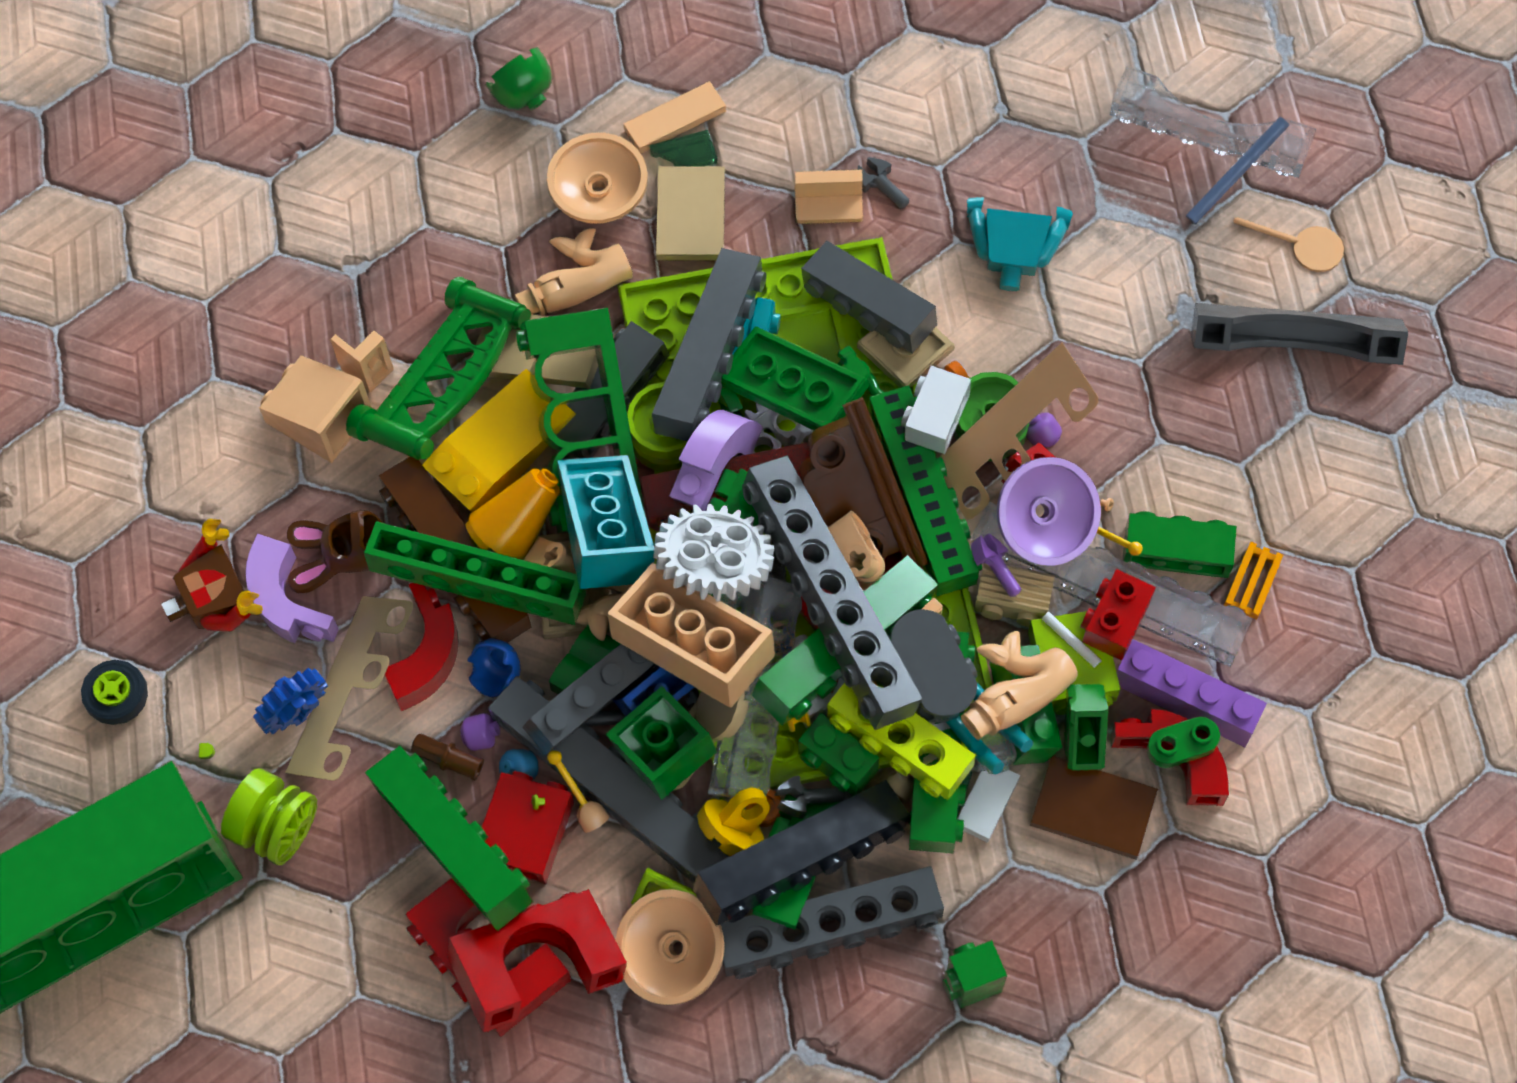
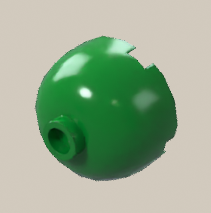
M538 47L529 50L532 56L524 59L522 54H520L491 76L495 83L486 82L485 86L500 105L513 110H520L528 106L532 111L547 100L544 94L551 86V68Z

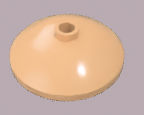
M588 133L571 139L557 150L547 170L548 190L555 205L567 216L586 223H607L627 215L642 200L648 182L646 163L639 150L626 139L609 133ZM598 187L604 188L603 191H594V189Z
M659 890L640 898L623 916L615 938L627 961L623 980L638 996L657 1004H681L701 995L715 980L724 957V936L721 925L716 926L697 896L680 890ZM680 941L683 949L679 955H676L673 948L675 943Z

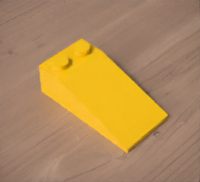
M527 369L523 370L451 433L422 464L434 478L471 512H474L518 480L548 446L542 439L539 431V417L543 408L549 402L541 399L533 390L530 382V371ZM566 404L555 407L551 415V427L556 435L576 415Z

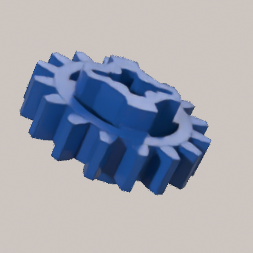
M307 668L303 673L298 671L291 678L284 676L274 683V687L262 697L263 704L255 708L257 713L253 715V718L265 734L269 732L275 734L279 729L284 731L289 725L293 724L298 726L307 720V716L313 709L319 706L320 702L318 699L325 695L326 692L324 690L328 685L316 669L311 670Z

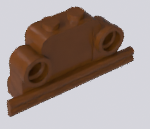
M863 397L842 405L846 414L844 418L817 428L809 436L807 446L810 458L804 460L799 467L801 481L827 527L848 512L853 511L867 527L870 538L884 560L886 556L901 551L903 558L908 555L919 567L927 565L928 560Z

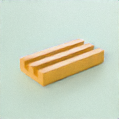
M1250 541L1224 607L1257 620L1284 555L1278 552L1276 555L1270 553V549L1266 547L1260 549L1256 547V543ZM1253 555L1259 559L1241 603H1237L1234 601V598ZM1265 561H1268L1272 565L1255 607L1252 609L1247 607Z

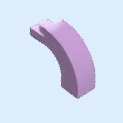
M717 410L709 414L695 429L680 455L679 460L683 465L669 497L692 507L697 505L702 511H705L726 464L734 455L750 459L763 427L756 421L725 410Z
M257 534L246 563V583L248 591L259 594V597L253 603L262 605L263 611L260 616L272 631L292 643L296 642L300 631L303 636L320 642L323 638L334 642L339 628L332 616L297 605L286 597V580L296 560L291 545Z

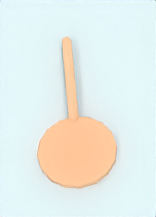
M1238 217L1233 220L1235 224L1294 243L1293 252L1296 260L1301 266L1310 271H1330L1338 266L1343 258L1344 246L1341 238L1334 231L1326 227H1309L1295 237Z

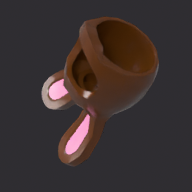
M359 509L339 517L329 525L307 520L293 522L287 530L289 543L300 549H321L322 558L295 568L288 577L291 589L296 593H309L325 584L338 573L368 571L364 551L375 522L382 523V521L374 513Z

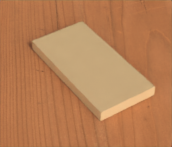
M531 315V319L549 317V316ZM493 327L482 328L476 345L484 342L485 335L490 333ZM513 328L510 331L502 353L488 377L513 380L523 370L527 369L530 371L535 359L526 360L525 351L520 352L517 345L516 331L521 330V328ZM595 349L554 355L546 358L542 366L544 383L590 389L598 368Z

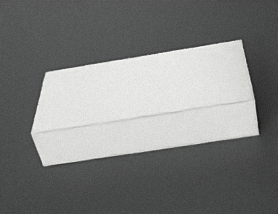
M983 766L965 802V806L957 818L964 820L963 831L988 843L1019 781L1020 775L1006 768H1003L1000 773L995 775L986 766Z

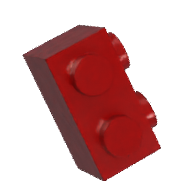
M1116 569L1111 580L1104 578L1097 591L1096 598L1100 599L1096 610L1089 608L1081 623L1080 628L1086 630L1082 642L1122 661L1152 601L1156 587Z

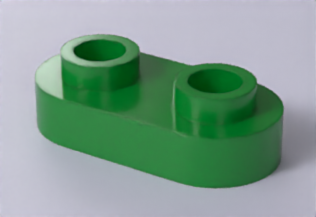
M1195 717L1159 729L1149 739L1147 755L1152 763L1162 768L1174 767L1207 756L1216 749L1220 740V730L1215 722L1206 717ZM1204 730L1208 738H1198L1195 731ZM1169 741L1174 749L1170 751L1163 749L1161 742Z

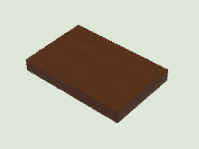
M1052 756L1030 826L1137 860L1158 789L1100 770L1068 769L1066 759Z

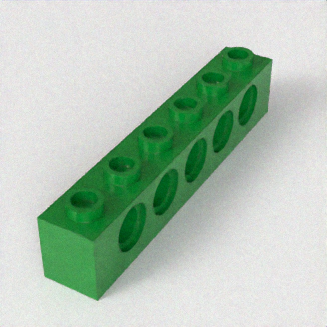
M377 521L364 551L368 569L371 572L574 626L576 625L586 595V589H580L577 575L574 573Z

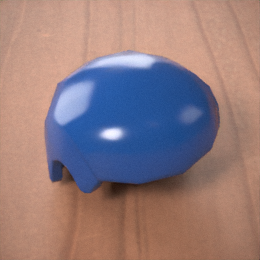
M496 638L480 641L467 659L473 665V671L469 677L470 683L481 694L491 698L498 697L516 676H520L521 664L518 654L506 641Z

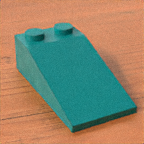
M628 455L557 460L573 563L580 589L633 585L645 570L654 563V544Z

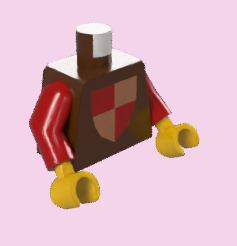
M207 519L203 523V536L179 568V572L173 577L180 594L161 603L170 622L190 613L198 629L232 632L247 620L251 614L259 615L263 611L262 605L253 604V601L259 597V594L244 591L222 544L217 546V541H224L229 537L228 529L220 528L217 530L218 525L221 524L220 519Z

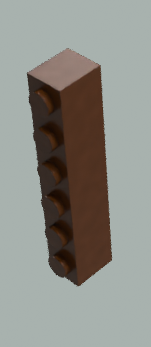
M408 457L379 475L383 487L379 490V493L389 508L395 506L401 515L397 519L403 529L481 549L470 537L465 524L419 460ZM458 594L453 598L462 614L466 616L470 613L476 621L472 626L481 641L496 638L510 642L532 628L529 615L525 612Z

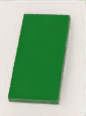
M756 326L734 352L731 370L728 375L724 374L721 380L723 387L813 431L844 418L846 414L842 405L861 398L870 386L868 378Z

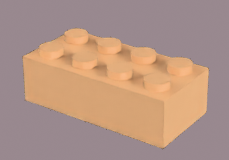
M652 563L607 613L612 639L731 708L775 656L773 631L721 601L717 602L709 594L704 600H701L699 591L695 590L688 596L686 595L687 587L685 585L676 589L673 588L674 578L664 580V570L657 569L656 564Z

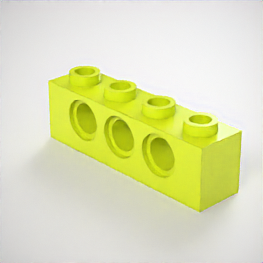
M845 682L828 703L827 716L830 717L829 721L836 729L843 733L849 731L860 739L859 743L867 751L875 755L878 752L891 760L889 763L897 772L904 776L910 774L921 781L920 786L933 797L938 798L940 795L949 800L974 767L976 757L974 753L917 713L909 718L874 730L871 723L864 722L859 718L861 712L858 699L852 688L848 687ZM895 732H901L908 737V741L903 744H896L889 739V736ZM930 753L935 755L939 762L928 766L923 764L919 757Z

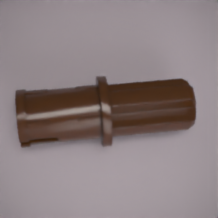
M418 734L411 746L412 753H416L418 756L440 765L439 768L444 771L448 768L474 781L478 778L483 768L484 759L457 749L455 743L448 745L427 735Z

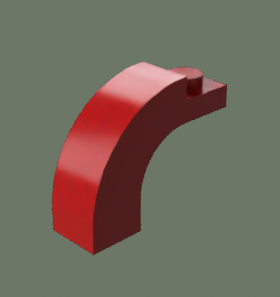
M413 582L408 585L425 623L424 637L414 653L388 666L385 672V676L401 711L426 700L442 686L455 664L459 643L458 630L449 603L441 606L434 588L427 590L424 585Z
M1151 709L1147 723H1142V720L1137 718L1123 719L1120 723H1114L1111 732V748H1147L1149 739L1155 731L1189 719L1169 711ZM1204 730L1195 731L1198 738H1208ZM1169 741L1161 742L1163 749L1168 751L1174 749ZM1218 747L1207 756L1179 765L1185 777L1186 805L1224 806L1229 796L1228 774L1225 761Z

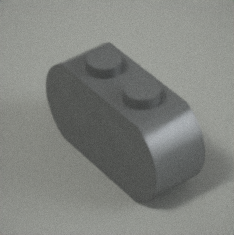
M914 610L902 616L894 625L888 637L923 698L916 710L917 714L927 721L936 723L948 722L957 718L975 698L977 692L975 678L978 676L973 662L968 657L964 658L958 646L961 644L958 632L952 624L947 625L942 615L931 610Z

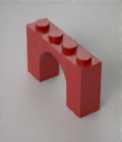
M450 878L405 913L411 924L406 930L419 946L424 942L433 951L429 959L442 975L446 971L451 974L456 981L451 987L459 998L466 1003L468 1000L447 958L449 938L465 929L481 912L454 880ZM546 943L516 967L508 971L522 1002L519 1020L494 1029L500 1037L572 980L567 968Z
M589 889L579 893H567L558 900L545 905H532L524 912L519 913L498 931L489 923L476 929H463L449 938L447 958L483 1033L519 1020L522 1000L504 964L507 955L519 946L528 943H546L562 950L571 959L588 994L623 982L627 961Z

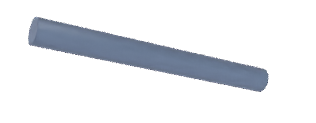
M1279 117L1189 211L1186 217L1196 225L1290 126L1288 122Z

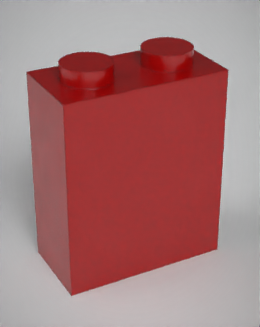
M513 771L512 775L501 772L482 824V829L489 837L485 842L489 847H492L494 844L499 846L509 859L506 866L511 871L517 867L526 879L546 885L574 805L572 793L568 791L566 786L557 782L548 781L545 785L533 781L530 775L522 772ZM538 795V798H545V805L539 806L537 810H534L532 807V796Z

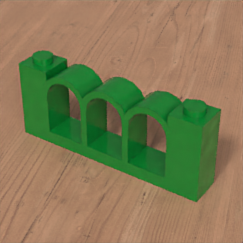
M608 308L525 320L520 325L521 330L516 331L518 349L520 352L525 351L526 360L535 359L530 369V382L535 393L541 399L549 402L543 408L539 417V431L547 445L558 451L552 456L548 465V470L557 477V486L560 489L559 496H557L548 514L551 527L556 526L557 533L568 532L557 460H562L564 456L571 452L613 446L614 456L628 455L644 510ZM595 349L602 388L571 393H557L544 383L542 366L546 358L554 355ZM604 397L610 437L580 442H566L559 439L553 432L551 415L555 407L565 403Z

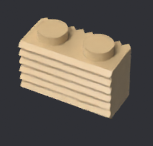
M984 563L974 611L981 612L983 617L992 620H1000L1002 616L1017 619L1018 624L1026 627L1030 626L1031 620L1043 618L1049 609L1055 575L1007 566L1021 587V592L1017 596L1010 597L990 566Z

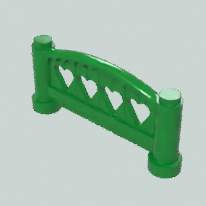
M460 276L455 277L448 284L444 298L446 306L453 310L377 410L364 404H359L352 409L346 422L348 435L363 442L368 440L374 441L417 460L429 458L434 449V442L430 438L450 422L477 393L497 363L510 331L513 328L519 329L525 320H531L530 310L523 304L476 287V284L469 279ZM493 327L492 331L485 335L484 342L479 345H473L466 334V331L470 329ZM466 352L474 353L470 359L466 360L465 367L459 371L452 370L447 360L448 355ZM454 378L453 383L446 387V392L440 397H434L427 385L428 381ZM435 405L431 411L426 413V419L421 423H414L407 411L409 407Z

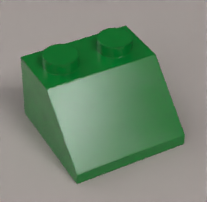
M663 686L606 733L609 740L635 773L661 800L717 753L707 730Z

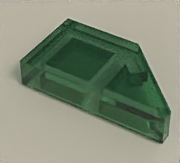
M708 130L649 145L651 156L655 158L660 157L674 163L675 167H704L717 163V155Z

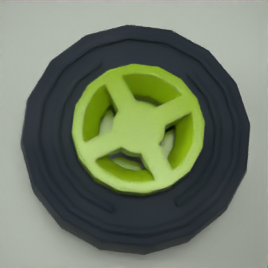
M121 660L104 661L92 668L84 678L81 687L82 703L90 716L101 723L110 725L127 723L137 717L145 707L148 697L147 682L140 670L129 662Z

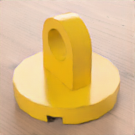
M753 787L746 788L734 795L729 802L715 798L707 800L697 814L698 824L708 840L712 841L715 837L721 843L719 849L726 855L732 856L764 840V835L758 826L767 817L770 805L762 790ZM757 803L753 808L743 810L747 805Z

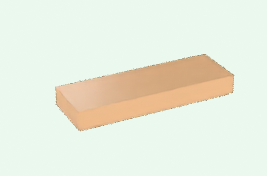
M709 81L623 123L624 130L640 153H643L726 112V105Z

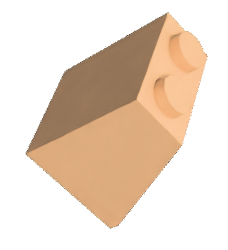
M300 356L294 364L287 366L282 374L281 381L274 390H269L264 395L259 409L265 423L332 463L352 438L346 431V422L350 412L359 404L371 407L361 379L307 357Z

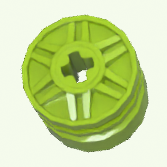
M262 768L254 769L239 784L231 797L221 823V835L244 849L250 848L255 844L254 851L258 856L262 858L267 857L270 862L277 866L284 865L296 853L309 832L317 810V798L307 791L301 792L300 788L295 785L284 789L282 778Z

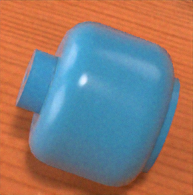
M507 750L500 759V774L504 772L512 775L513 771H518L530 775L533 780L538 774V760L535 754L529 750Z

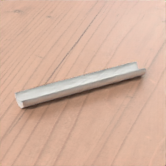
M1050 612L1043 616L1042 620L1094 668L1102 662L1098 656Z

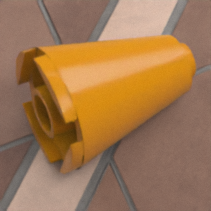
M544 468L541 470L532 469L470 514L466 523V529L470 537L483 550L491 548L498 554L524 560L560 492L557 486V477Z

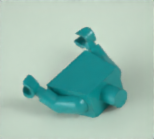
M984 197L968 198L967 218H969L977 255L980 259L987 261L988 270L1001 272L999 288L1005 291H1019L1021 275L1035 276L1037 267L1043 268L1050 263L1066 231L1069 229L1073 215L1071 210L1057 206L1056 221L1051 224L1052 216L987 208L985 219V214L981 212Z

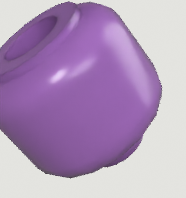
M1048 412L1041 413L1029 422L1026 438L1033 445L1041 443L1045 448L1051 447L1060 439L1062 428L1052 414Z
M487 713L465 718L460 730L462 741L470 750L492 748L495 744V736L500 734L498 723L496 721L493 722L491 716Z

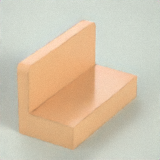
M862 170L795 172L796 222L798 224L861 222L863 220Z
M374 330L355 349L336 334L330 339L340 368L345 373L361 379L365 389L370 393L394 370L385 340Z

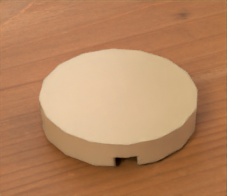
M701 691L697 705V721L707 730L712 740L724 741L723 738L730 739L738 732L745 720L749 707V701L744 700L745 692L730 708Z

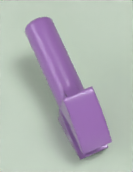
M989 533L984 537L980 535L971 543L972 554L976 564H988L1010 597L1017 596L1021 592V587L1002 560V556L1008 552V549Z

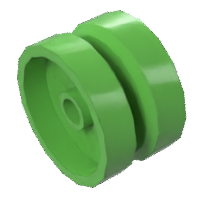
M984 372L969 378L971 379L970 396L954 432L956 441L1019 382L1012 376L999 372ZM1029 423L1016 434L1022 446L1027 437ZM1014 449L1006 451L1003 459L1012 456L1017 451Z

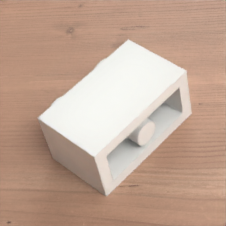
M934 366L930 367L926 377L920 376L914 391V396L917 397L913 407L907 406L901 422V426L905 427V441L945 454L970 396L971 379Z

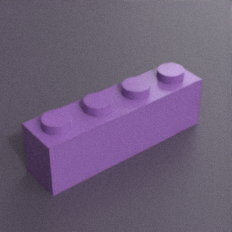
M1134 639L1117 670L1120 688L1187 719L1195 717L1209 718L1218 726L1220 736L1243 747H1246L1267 704Z

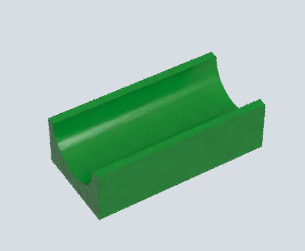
M173 761L166 763L0 854V1014L243 879L202 801L196 803Z

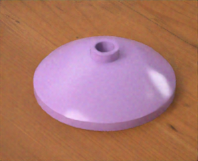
M1045 457L1024 463L1007 478L998 497L997 521L1004 541L1016 555L1034 564L1052 566L1064 564L1075 559L1091 544L1100 523L1101 505L1094 483L1080 467L1065 459ZM1041 504L1044 508V513L1041 517H1038L1036 515V508Z

